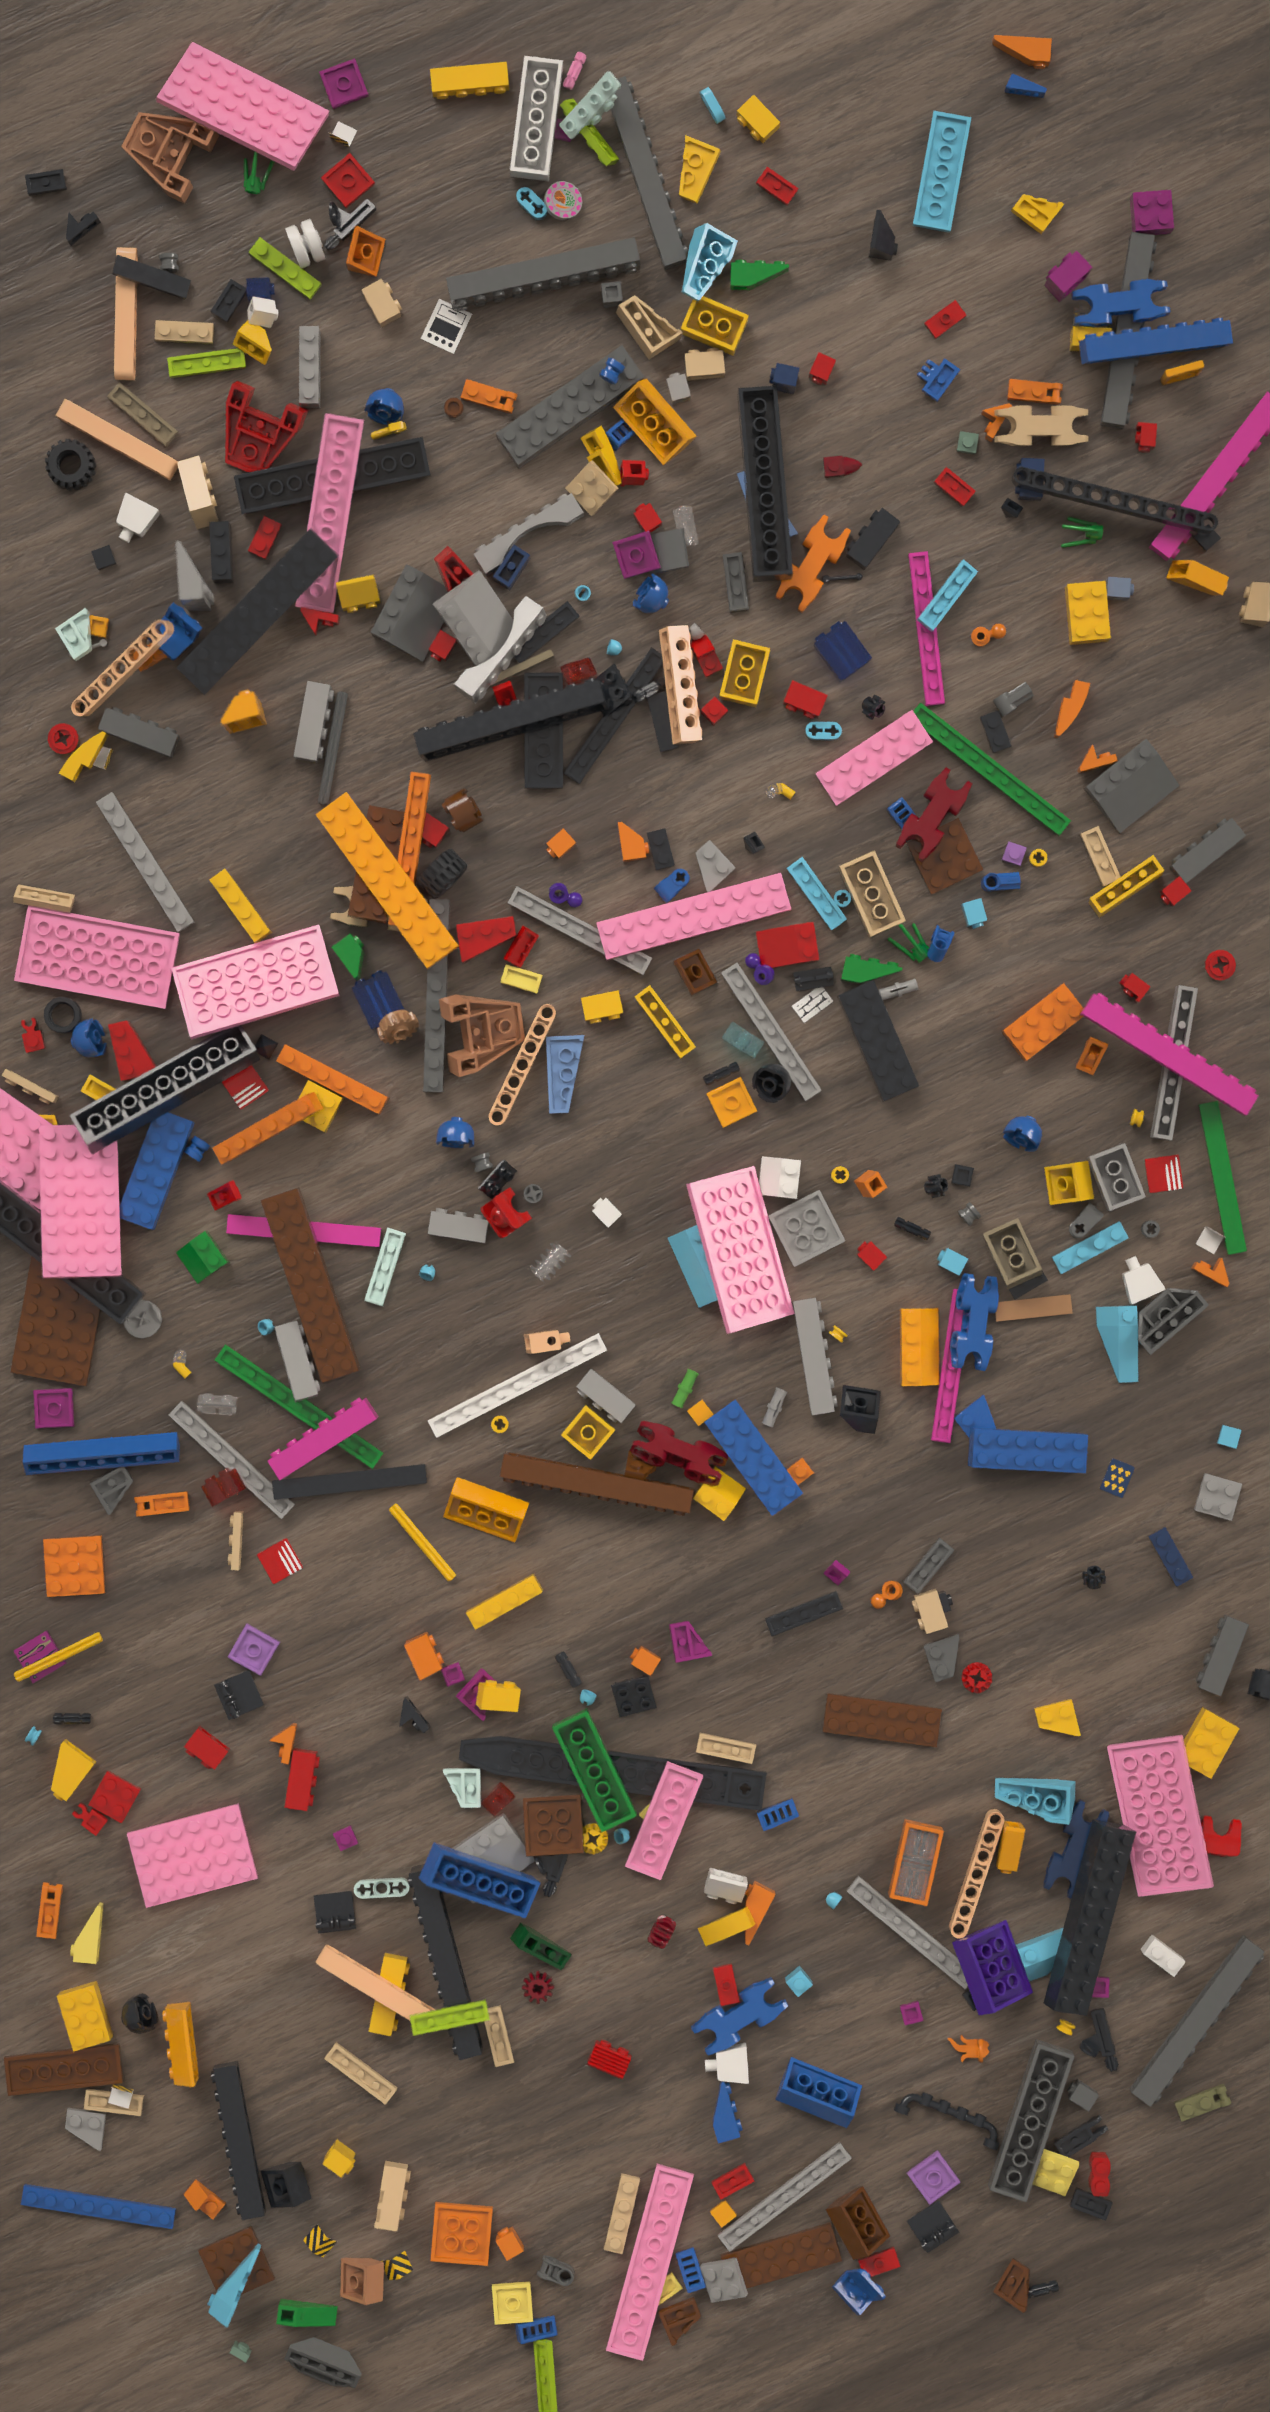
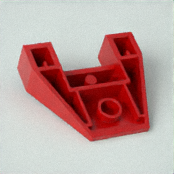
M236 381L232 383L226 400L225 463L246 472L268 469L302 429L308 410L289 403L285 406L282 418L279 419L250 407L255 388Z

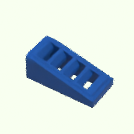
M1011 74L1004 92L1044 98L1047 89L1020 76Z
M623 418L606 432L614 451H617L636 434ZM623 424H625V425L631 430V432H629V431L623 426ZM619 429L625 437H622L617 430Z
M903 797L886 809L901 829H903V823L907 821L912 813L915 814ZM902 805L904 807L898 813L894 812L899 806ZM907 811L908 815L900 820L899 816Z
M793 1798L764 1808L762 1811H757L763 1831L799 1817ZM786 1805H789L792 1815H788ZM779 1808H782L785 1815L784 1818H781ZM772 1811H775L778 1820L774 1821ZM765 1814H768V1817L770 1819V1823L768 1824L764 1817Z
M694 2247L675 2253L687 2292L691 2293L705 2288L706 2284ZM692 2255V2259L682 2262V2258ZM693 2263L695 2264V2266H693V2267H690V2268H687V2269L684 2268V2266H687V2265H690V2264H693ZM695 2271H697V2273H698V2274H695V2275H692V2276L687 2277V2274H689V2273H692V2272H695ZM697 2279L700 2280V2281L695 2282V2283H692V2284L689 2283V2282L694 2281V2280H697Z
M554 2315L535 2318L533 2322L515 2323L517 2340L520 2344L558 2335ZM547 2322H549L550 2331L548 2332L546 2330L545 2324ZM539 2324H541L542 2333H539ZM531 2326L534 2328V2334H531ZM523 2328L526 2329L525 2336L523 2335Z

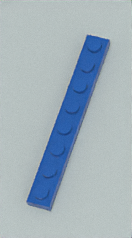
M28 2184L24 2185L21 2205L168 2229H173L176 2208Z

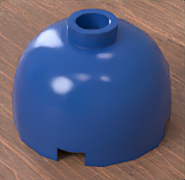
M385 388L376 390L369 396L364 410L368 412V417L373 421L387 425V421L393 423L401 421L404 405L402 398L394 390Z
M651 574L652 578L648 576L643 581L636 593L639 595L638 599L633 600V606L644 613L651 614L657 612L660 608L664 609L669 602L667 598L668 587L655 574Z
M96 1019L84 1020L73 1030L71 1045L84 1057H97L104 1055L107 1045L102 1042L101 1037L105 1036V1033L99 1021Z
M1031 1116L1013 1118L1008 1122L1003 1131V1137L1009 1144L1018 1149L1020 1145L1026 1147L1025 1151L1028 1152L1036 1151L1042 1139V1130L1035 1118Z
M451 1117V1121H445L438 1128L436 1144L439 1145L442 1142L443 1147L463 1148L464 1144H469V1148L474 1147L473 1128L469 1123L463 1122V1118Z

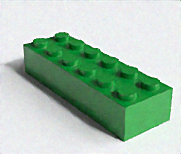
M588 1708L553 1724V1731L601 1832L636 1817L637 1812Z

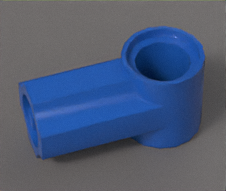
M1019 872L989 873L982 878L981 888L986 892L1020 889ZM987 878H992L995 881L994 887L987 885Z

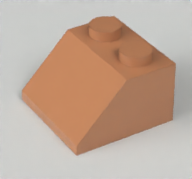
M341 2258L340 2297L364 2305L383 2301L384 2262L372 2258Z

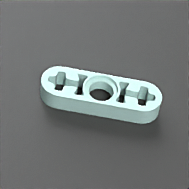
M405 1878L359 1880L355 1884L354 1894L361 1899L401 1897L408 1893L410 1886ZM389 1882H393L392 1886H398L399 1882H402L406 1888L403 1889V1892H400L398 1888H394L393 1893H390L391 1885ZM370 1883H374V1894H371V1890H366L365 1894H361V1891L357 1889L360 1888L361 1884H364L365 1888H371ZM379 1883L386 1884L387 1891L385 1893L377 1891L376 1886Z

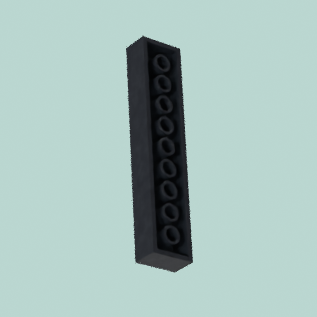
M777 385L738 388L737 400L753 582L791 580L793 568Z
M423 437L360 449L353 492L430 477L431 473ZM318 458L234 475L241 513L246 515L312 501Z
M310 528L177 666V669L205 695L339 555Z
M591 678L585 680L584 684H570L565 687L566 689L560 691L553 689L548 691L546 695H532L528 697L529 700L522 702L521 700H515L510 702L508 706H494L491 708V711H477L473 713V716H460L455 718L453 722L447 723V721L437 723L432 728L417 729L418 732L413 733L419 756L427 762L607 710L609 707L603 686L599 679Z
M242 1025L225 1029L71 1114L70 1117L91 1154H94L260 1061V1057Z
M0 1180V1232L42 1264L41 1211ZM122 1274L121 1277L61 1278L119 1324L125 1322L146 1295L142 1289Z
M1092 1820L1043 2002L1053 2011L1084 2016L1088 2014L1136 1831L1126 1825Z
M425 1864L414 1866L409 1873L408 1882L410 1888H414L413 1901L415 1907H419L418 1920L419 1924L424 1926V1932L422 1933L424 1942L429 1944L428 1958L430 1963H434V1970L432 1972L434 1980L439 1982L437 1991L439 1999L444 2001L442 2008L471 2003L442 1890L427 1886L419 1879ZM477 2023L448 2028L449 2036L454 2039L452 2044L455 2056L458 2055L459 2061L482 2055L483 2044Z

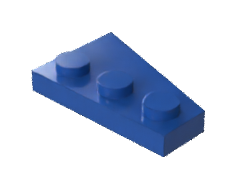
M984 1394L954 1417L969 1438L970 1427L996 1429Z

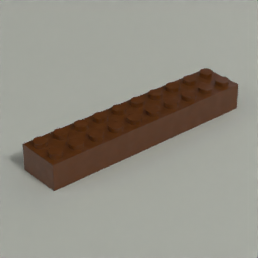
M300 1187L262 1199L261 1203L322 1383L359 1371L361 1368Z
M510 1452L504 1453L500 1477H503V1481L514 1483L515 1480L522 1481V1485L533 1486L535 1483L540 1484L542 1489L552 1490L555 1487L560 1488V1492L568 1494L576 1491L579 1492V1496L590 1497L592 1494L597 1495L599 1500L609 1501V1498L617 1499V1503L628 1505V1502L636 1503V1507L647 1508V1505L654 1506L656 1511L666 1512V1509L673 1510V1514L685 1516V1513H690L694 1492L692 1487L651 1479L639 1480L624 1477L625 1474Z

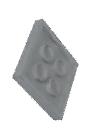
M820 1190L768 1215L794 1267L845 1242Z

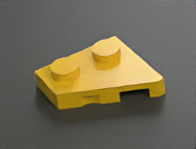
M1023 194L1011 212L1042 234L1064 204L1062 202H1048L1044 198H1034L1033 196Z
M1072 1699L1034 1708L1039 1728L1081 1736Z

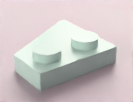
M84 608L55 628L75 661H78L92 651L89 611Z

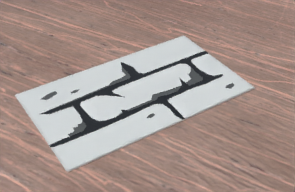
M823 987L815 988L792 1005V1007L805 1023L831 1004L833 1000Z

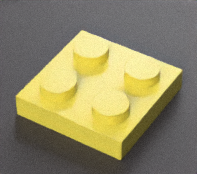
M1044 2149L1033 2185L1066 2196L1079 2167V2161Z
M530 2281L492 2284L495 2325L533 2322Z

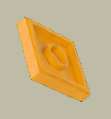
M1203 360L1165 370L1160 378L1161 384L1167 385L1198 376L1204 368Z
M741 1077L706 1093L722 1128L757 1112Z

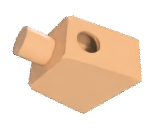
M558 1330L524 1334L526 1353L534 1354L559 1350L561 1345L570 1344L569 1332L559 1333ZM551 1337L552 1343L548 1344L547 1339Z

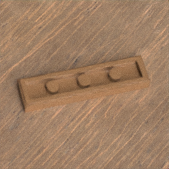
M1071 1294L998 1302L995 1312L996 1322L1072 1314Z

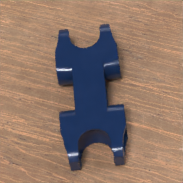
M1081 1799L1077 1801L1073 1808L1070 1824H1064L1062 1832L1070 1835L1062 1855L1056 1852L1052 1853L1046 1867L1043 1887L1049 1890L1057 1878H1068L1070 1886L1067 1896L1070 1899L1072 1898L1092 1823L1083 1820L1082 1814L1085 1802ZM1102 1809L1096 1820L1107 1822L1109 1811Z

